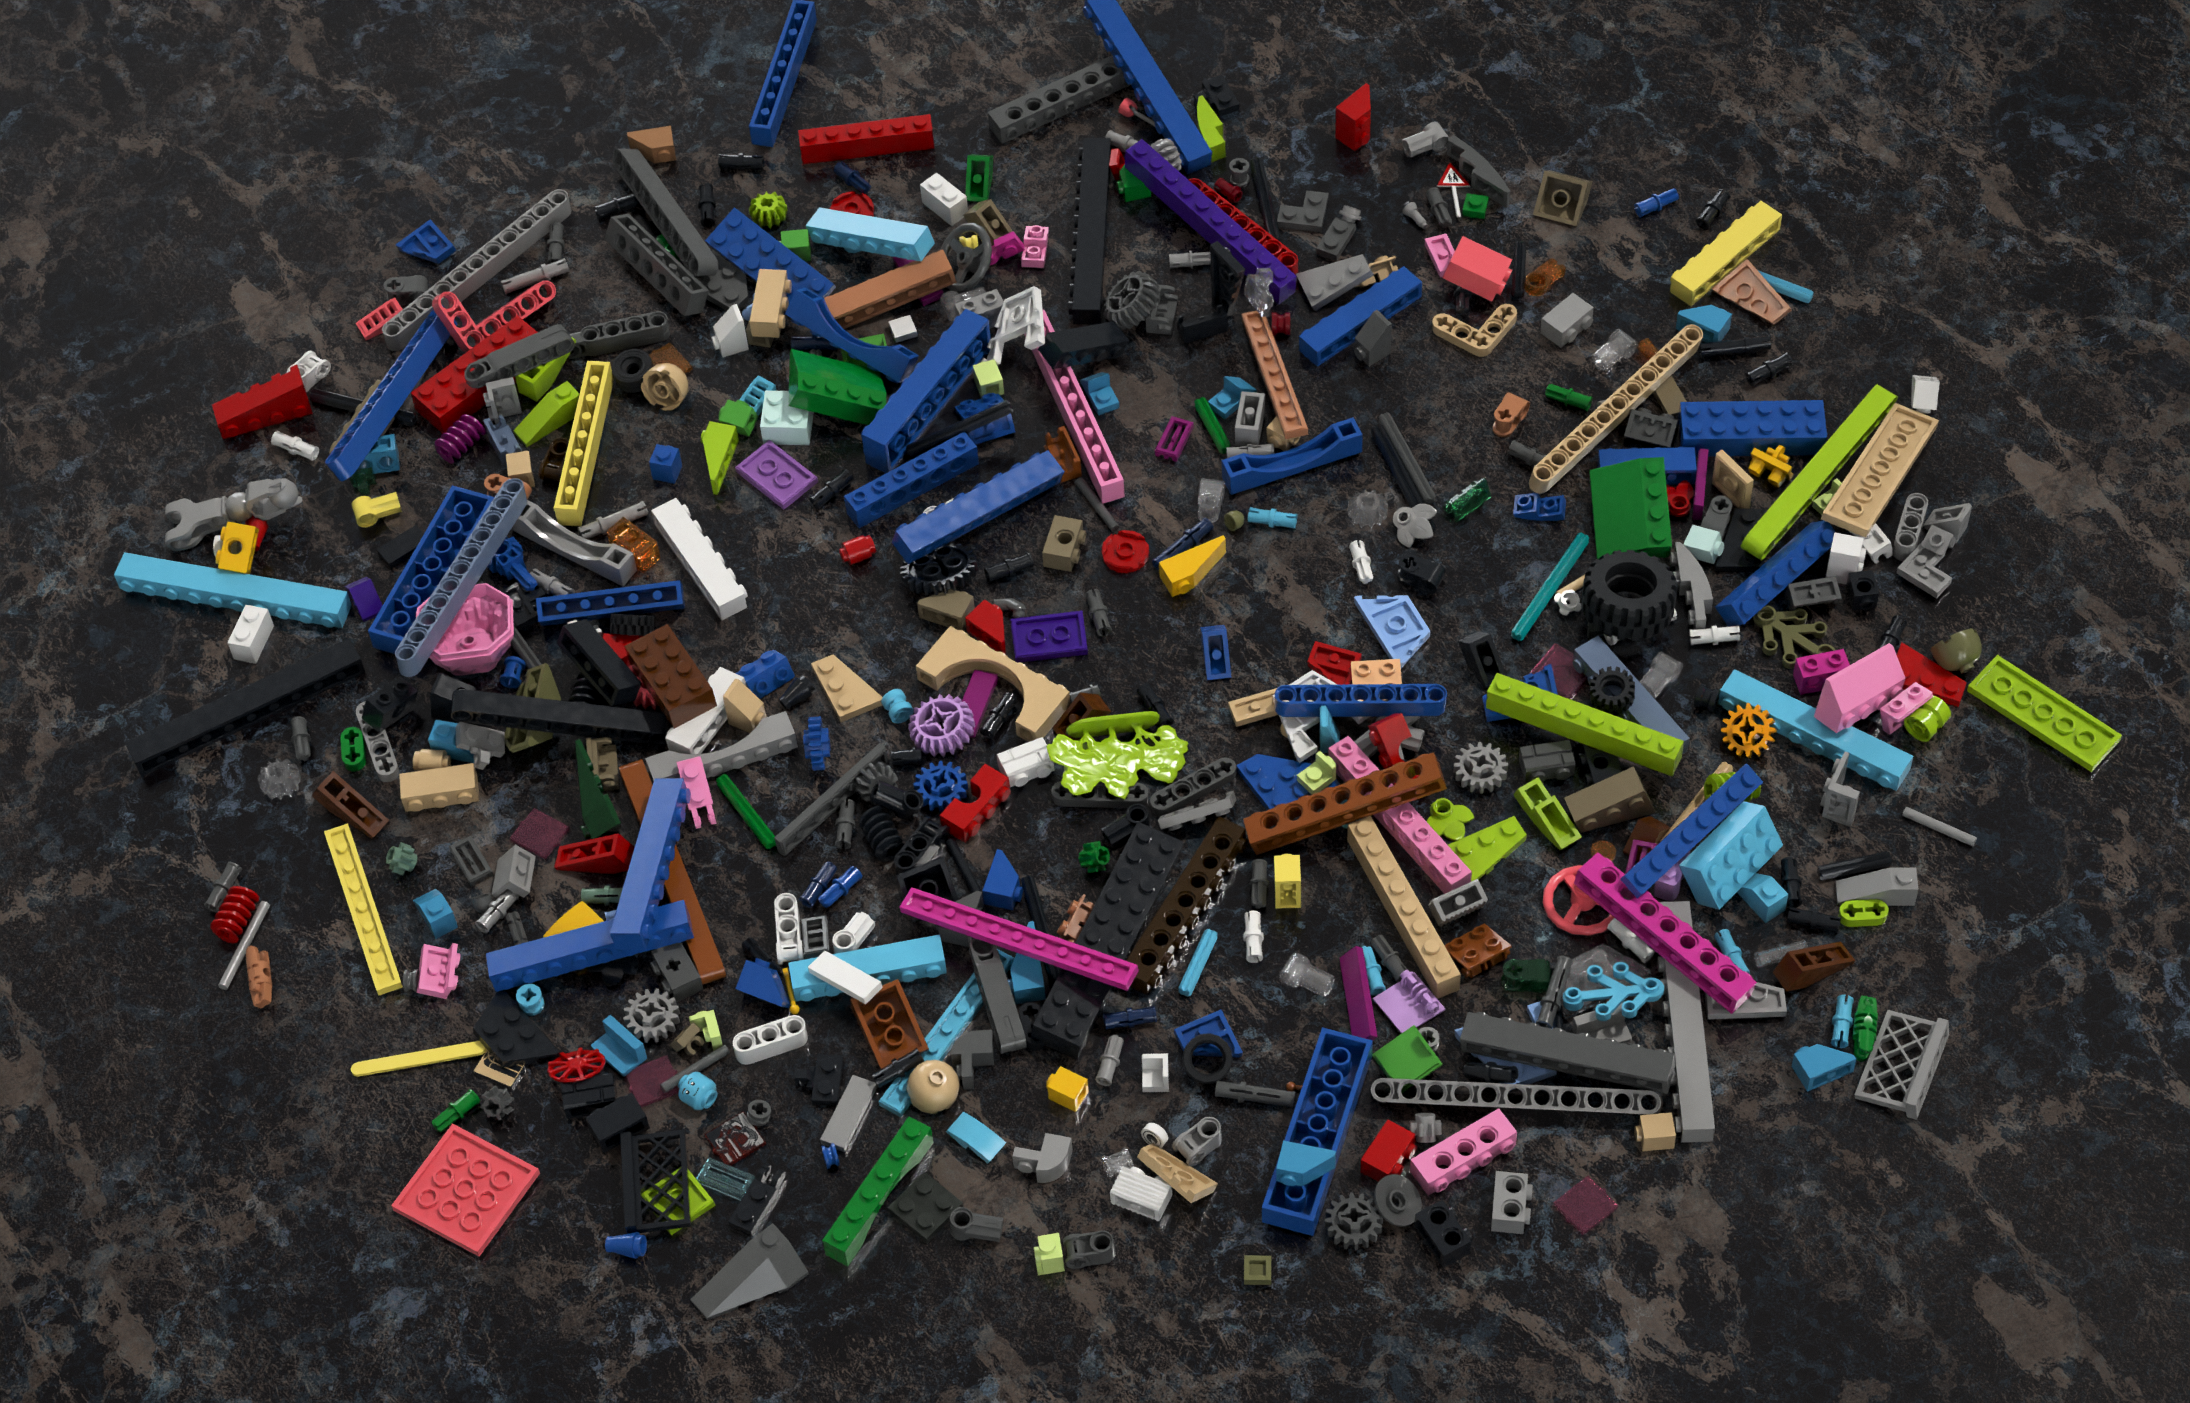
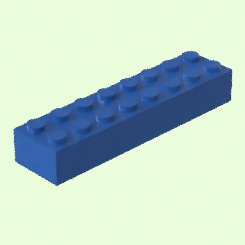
M966 308L960 316L955 317L950 328L942 333L940 340L934 347L932 346L928 350L927 356L922 362L917 363L912 374L903 380L901 387L895 394L893 393L884 408L876 413L870 425L864 427L861 437L866 464L885 473L892 471L907 453L906 446L918 440L972 374V365L981 363L982 359L989 353L990 349L987 348L991 339L989 319Z
M451 486L368 630L373 648L395 654L397 647L416 619L417 607L432 595L494 497Z
M1322 1027L1284 1141L1336 1151V1165L1333 1170L1304 1186H1287L1276 1181L1277 1160L1262 1205L1263 1223L1314 1236L1372 1059L1373 1040Z

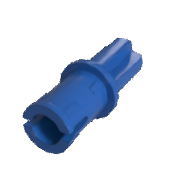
M1674 188L1659 195L1652 194L1650 198L1634 204L1635 212L1639 217H1643L1650 212L1661 211L1663 206L1678 200L1679 195Z
M851 866L841 877L834 879L832 885L818 898L822 906L827 908L842 895L846 896L848 890L862 879L861 872L854 868V866Z

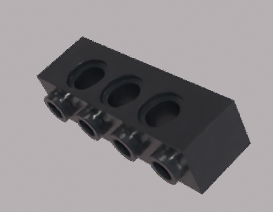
M1590 699L1577 701L1594 708V703H1591ZM1573 740L1574 747H1579L1580 750L1578 754L1580 767L1585 768L1586 774H1584L1586 788L1622 772L1617 756Z

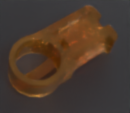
M1553 258L1549 259L1526 276L1525 291L1532 296L1545 294L1551 288L1552 283L1560 277H1565L1566 267L1562 264L1558 265V261ZM1530 282H1539L1537 286L1530 284Z

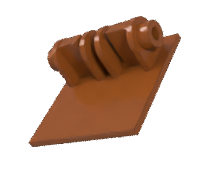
M1485 923L1444 945L1449 955L1464 967L1461 971L1465 978H1473L1481 973L1482 970L1486 971L1488 966L1493 967L1494 964L1506 960L1507 956L1510 955L1509 949L1512 948L1507 941Z

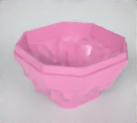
M487 583L476 584L429 658L436 665L458 676L493 670L511 646V641L514 638L513 600ZM428 599L425 602H423L419 607H417L416 618L423 609Z

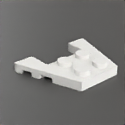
M1033 286L1004 300L995 327L998 328L994 338L989 340L987 348L990 349L987 359L983 358L981 362L995 359L997 365L1001 364L1004 343L1025 333L1024 347L1033 350L1045 344L1040 289Z
M1311 670L1290 685L1338 684ZM1279 715L1297 761L1301 763L1317 752V745L1308 737L1305 731L1319 723L1320 717H1282ZM1352 717V718H1353L1358 724H1360V723H1362L1363 721H1365L1366 719H1368L1369 717Z

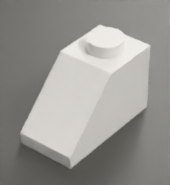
M734 304L713 326L715 336L711 337L715 350H720L722 358L749 350L744 321L737 304Z
M1912 375L1911 407L1916 408L1917 412L1929 414L1931 410H1937L1940 383L1937 377Z

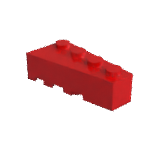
M298 365L290 367V372L281 375L277 373L271 376L272 380L262 385L256 383L250 386L248 392L243 394L237 392L212 404L222 439L313 414Z

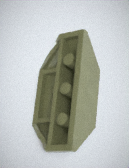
M546 663L528 669L525 674L526 679L519 686L515 694L517 696L561 700L550 667ZM506 727L505 744L514 753L552 739L554 733Z

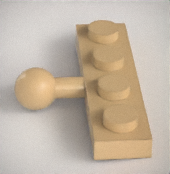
M1277 688L1228 702V708L1236 727L1278 715L1275 712L1273 695ZM1281 724L1280 731L1285 738H1288L1283 724Z

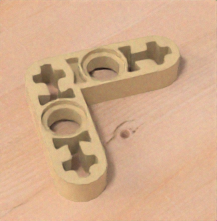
M1511 304L1500 305L1479 330L1448 314L1440 313L1434 316L1432 320V331L1435 335L1476 356L1484 357L1491 353L1516 323L1517 309ZM1496 327L1500 331L1498 333H1491L1488 329ZM1459 332H1465L1468 334V336L1465 338H1459L1456 336V334Z

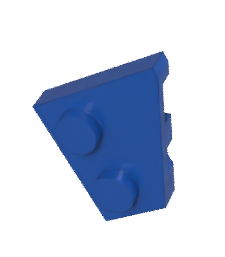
M431 219L396 244L400 252L437 264L457 251Z

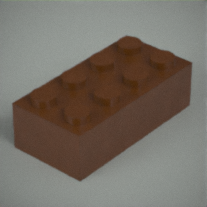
M668 624L624 646L630 665L674 729L717 706L712 687Z

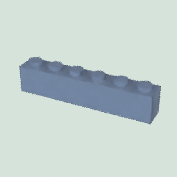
M1599 636L1574 649L1573 666L1578 673L1584 675L1589 685L1595 673L1599 675V670L1602 668L1606 672L1607 667L1612 666V671H1615L1616 667H1620L1621 673L1625 669L1628 671V676L1632 675L1635 682V699H1633L1632 706L1629 705L1627 711L1622 708V713L1618 714V717L1683 740L1682 754L1687 752L1690 738ZM1609 685L1603 688V693L1608 696H1617L1622 692V689L1616 685Z

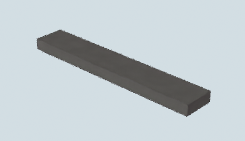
M880 743L775 836L774 839L778 852L786 856L840 807L841 800L846 799L847 801L857 792L856 786L858 783L856 777L863 775L860 772V768L867 770L869 763L875 766L878 761L887 765L889 760L886 747Z

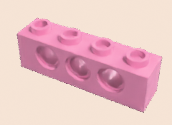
M1498 1108L1412 1158L1410 1172L1428 1196L1434 1192L1439 1193L1446 1189L1449 1183L1454 1180H1461L1467 1177L1478 1166L1484 1167L1488 1165L1497 1155L1510 1152L1516 1145L1517 1131ZM1489 1139L1493 1142L1484 1143L1482 1140ZM1461 1152H1468V1153H1470L1471 1155H1469V1156H1463V1155H1461V1154H1459V1153H1461ZM1439 1165H1446V1166H1448V1168H1446V1169H1441V1168H1439V1167H1437V1166H1439Z

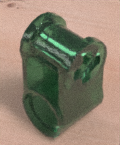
M1545 959L1509 960L1503 966L1501 985L1508 992H1546L1551 979L1550 962Z

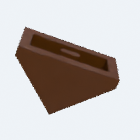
M1652 816L1638 819L1623 849V854L1629 857L1633 839L1658 844L1671 827ZM1640 846L1638 847L1635 860L1637 862H1639L1642 852V847Z

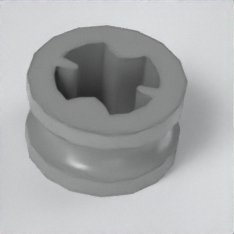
M1432 1027L1421 1028L1419 1032L1423 1038H1432V1043L1428 1041V1045L1435 1052L1439 1047L1440 1038L1438 1031Z

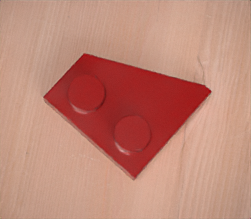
M1315 641L1307 660V665L1316 673L1338 685L1352 684L1351 661H1361L1362 654Z

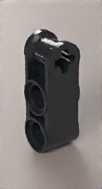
M926 816L902 849L896 854L894 858L895 874H900L929 862L938 849L947 841L950 827L947 825L941 826L933 822L931 817Z

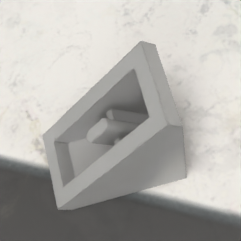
M1970 503L1934 509L1923 527L1928 531L1931 525L1953 534L1957 543L1968 526L1972 506Z

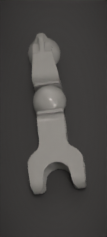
M286 478L249 482L245 493L235 492L228 498L223 496L222 498H213L199 503H193L191 500L183 498L171 502L165 507V516L172 523L178 525L166 532L165 545L172 551L193 548L200 543L206 534L221 530L223 526L226 527L227 521L233 523L235 521L241 522L248 520L252 516L266 521L285 513L287 509L299 505L302 502V497L298 496V489L292 481Z

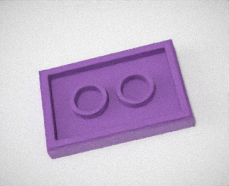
M770 440L735 467L736 472L783 510L818 483V478Z

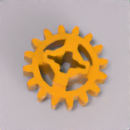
M1747 703L1746 709L1737 705L1736 713L1731 710L1728 711L1731 718L1723 719L1727 727L1722 728L1721 732L1727 734L1723 738V742H1731L1728 746L1730 751L1737 748L1736 754L1738 756L1745 752L1746 757L1751 758L1752 752L1761 756L1760 749L1769 750L1767 742H1775L1770 735L1771 733H1776L1777 729L1770 727V725L1775 723V720L1773 718L1767 719L1770 714L1767 710L1761 713L1760 705L1757 704L1752 709L1751 704ZM1754 715L1760 717L1764 725L1756 724ZM1743 716V719L1737 725H1734ZM1750 724L1754 731H1751L1748 736L1743 731L1748 729ZM1733 736L1741 737L1743 746L1739 745ZM1760 736H1763L1762 740L1755 745V741Z

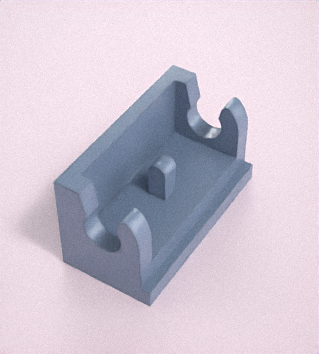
M499 415L498 419L500 422L496 425H493L490 418L483 420L487 436L503 467L506 468V454L522 452L502 415Z

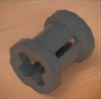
M1243 158L1233 159L1229 164V169L1232 173L1230 184L1243 188L1250 181L1247 174L1249 162Z

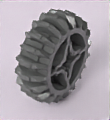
M1132 271L1129 276L1124 275L1123 279L1117 280V284L1112 286L1110 292H1107L1108 297L1103 300V315L1109 322L1114 321L1122 330L1126 328L1131 329L1133 325L1138 326L1139 322L1145 321V317L1151 315V310L1156 308L1155 303L1159 301L1158 296L1160 294L1157 282L1149 274L1142 273L1141 271L1136 273Z

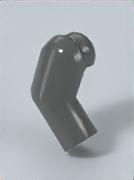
M1013 598L994 599V604L999 606L1002 611L1013 610L1012 616L1014 618L1025 617V604Z

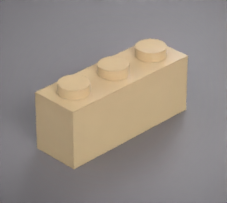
M759 269L749 321L752 337L779 338L781 329L785 328V315L783 314L789 305L787 293H791L792 281L788 280L787 270Z
M474 763L399 774L401 800L405 812H417L422 809L435 807L444 808L449 805L469 804L479 801L478 776Z

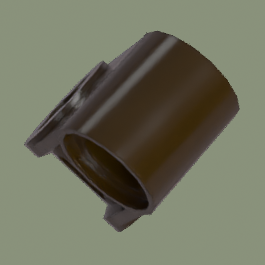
M556 438L550 443L549 449L539 468V478L541 480L548 478L557 480L560 483L569 443L567 439Z

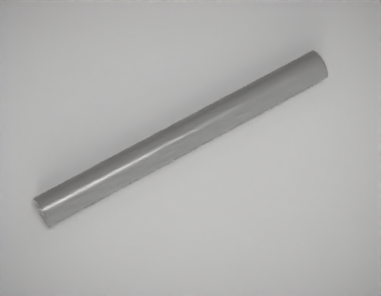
M265 901L260 902L218 984L221 989H228L246 954V949L250 946L270 907L269 903Z

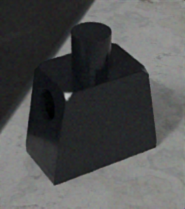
M438 673L430 692L431 717L459 723L451 718L452 693L459 689L476 691V688Z

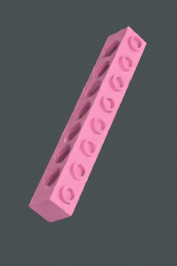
M1349 736L1328 748V756L1336 763V774L1344 783L1350 779H1358L1379 770ZM1409 802L1374 814L1379 822L1444 894L1471 882L1472 871Z

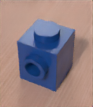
M656 444L649 461L653 480L675 484L682 468L679 448Z

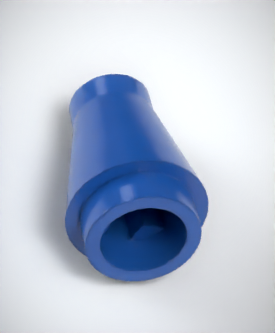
M639 1232L607 1236L605 1241L606 1252L634 1259L644 1256L647 1249L646 1236L640 1235Z

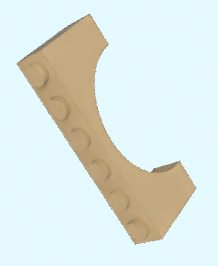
M951 626L916 665L918 680L937 691L948 681L961 675L973 673L974 670L998 674V676L1012 683L1024 699L1022 711L1015 721L1016 734L1028 742L1041 737L1044 738L1071 704L1070 692L1063 685H1057L1049 681L1043 674H1037L1029 670L1023 663L1011 660L1003 652H997L988 647L983 641H977L963 630H957Z

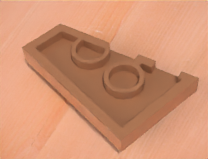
M1748 259L1712 288L1713 292L1772 325H1775L1792 311L1789 305Z

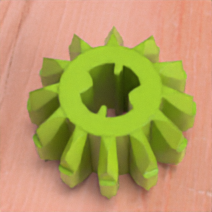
M766 191L764 195L757 193V197L751 199V205L749 206L752 221L759 224L761 228L768 226L771 229L772 225L779 226L780 221H785L788 211L787 204H785L783 197L778 196L776 192L768 194Z

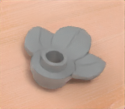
M1427 504L1397 509L1393 515V523L1398 528L1397 538L1399 542L1410 548L1415 538H1432L1433 530L1428 520L1436 515V509ZM1403 515H1408L1405 521H1401Z

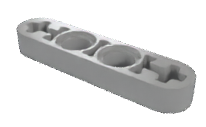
M362 702L356 708V715L376 773L381 781L392 782L399 776L400 772L387 733L384 729L376 736L368 735V732L374 728L362 719L365 702ZM379 747L387 748V751L382 755L374 753ZM388 762L389 772H385L383 763Z

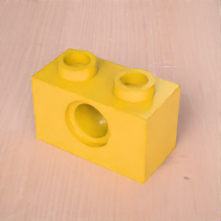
M227 521V525L222 527L220 540L223 541L222 550H218L215 562L219 564L218 568L250 574L259 529L254 526ZM235 542L242 544V550L238 554H232L230 551L231 545Z

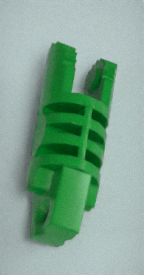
M1862 995L1858 1000L1854 1014L1852 1038L1854 1040L1853 1053L1859 1062L1866 1061L1869 1053L1874 1048L1878 1021L1876 998Z

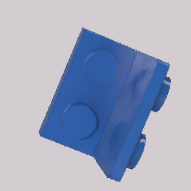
M987 393L981 399L962 401L960 405L955 406V411L963 420L1004 400L999 394ZM1008 414L967 433V435L976 445L1014 433L1015 427L1012 415Z

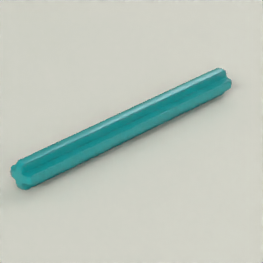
M1583 533L1577 534L1512 629L1511 637L1517 641L1524 639L1588 545V535Z

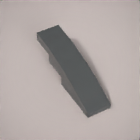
M1452 135L1447 142V155L1459 162V171L1471 178V187L1507 208L1510 201V189L1499 173L1471 146L1455 135Z

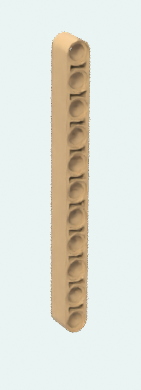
M1692 324L1685 326L1534 467L1529 480L1530 489L1539 494L1547 492L1631 413L1632 409L1635 410L1693 356L1703 338L1701 328Z

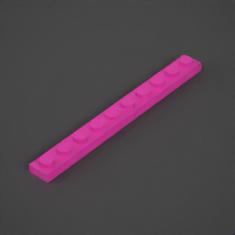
M912 887L900 905L901 913L1128 991L1139 971L1138 965Z

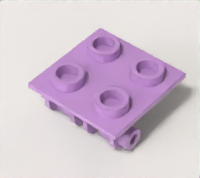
M1409 970L1401 973V981L1373 998L1374 1002L1401 1034L1413 1025L1417 1028L1445 1011L1444 1006L1416 973L1409 972Z

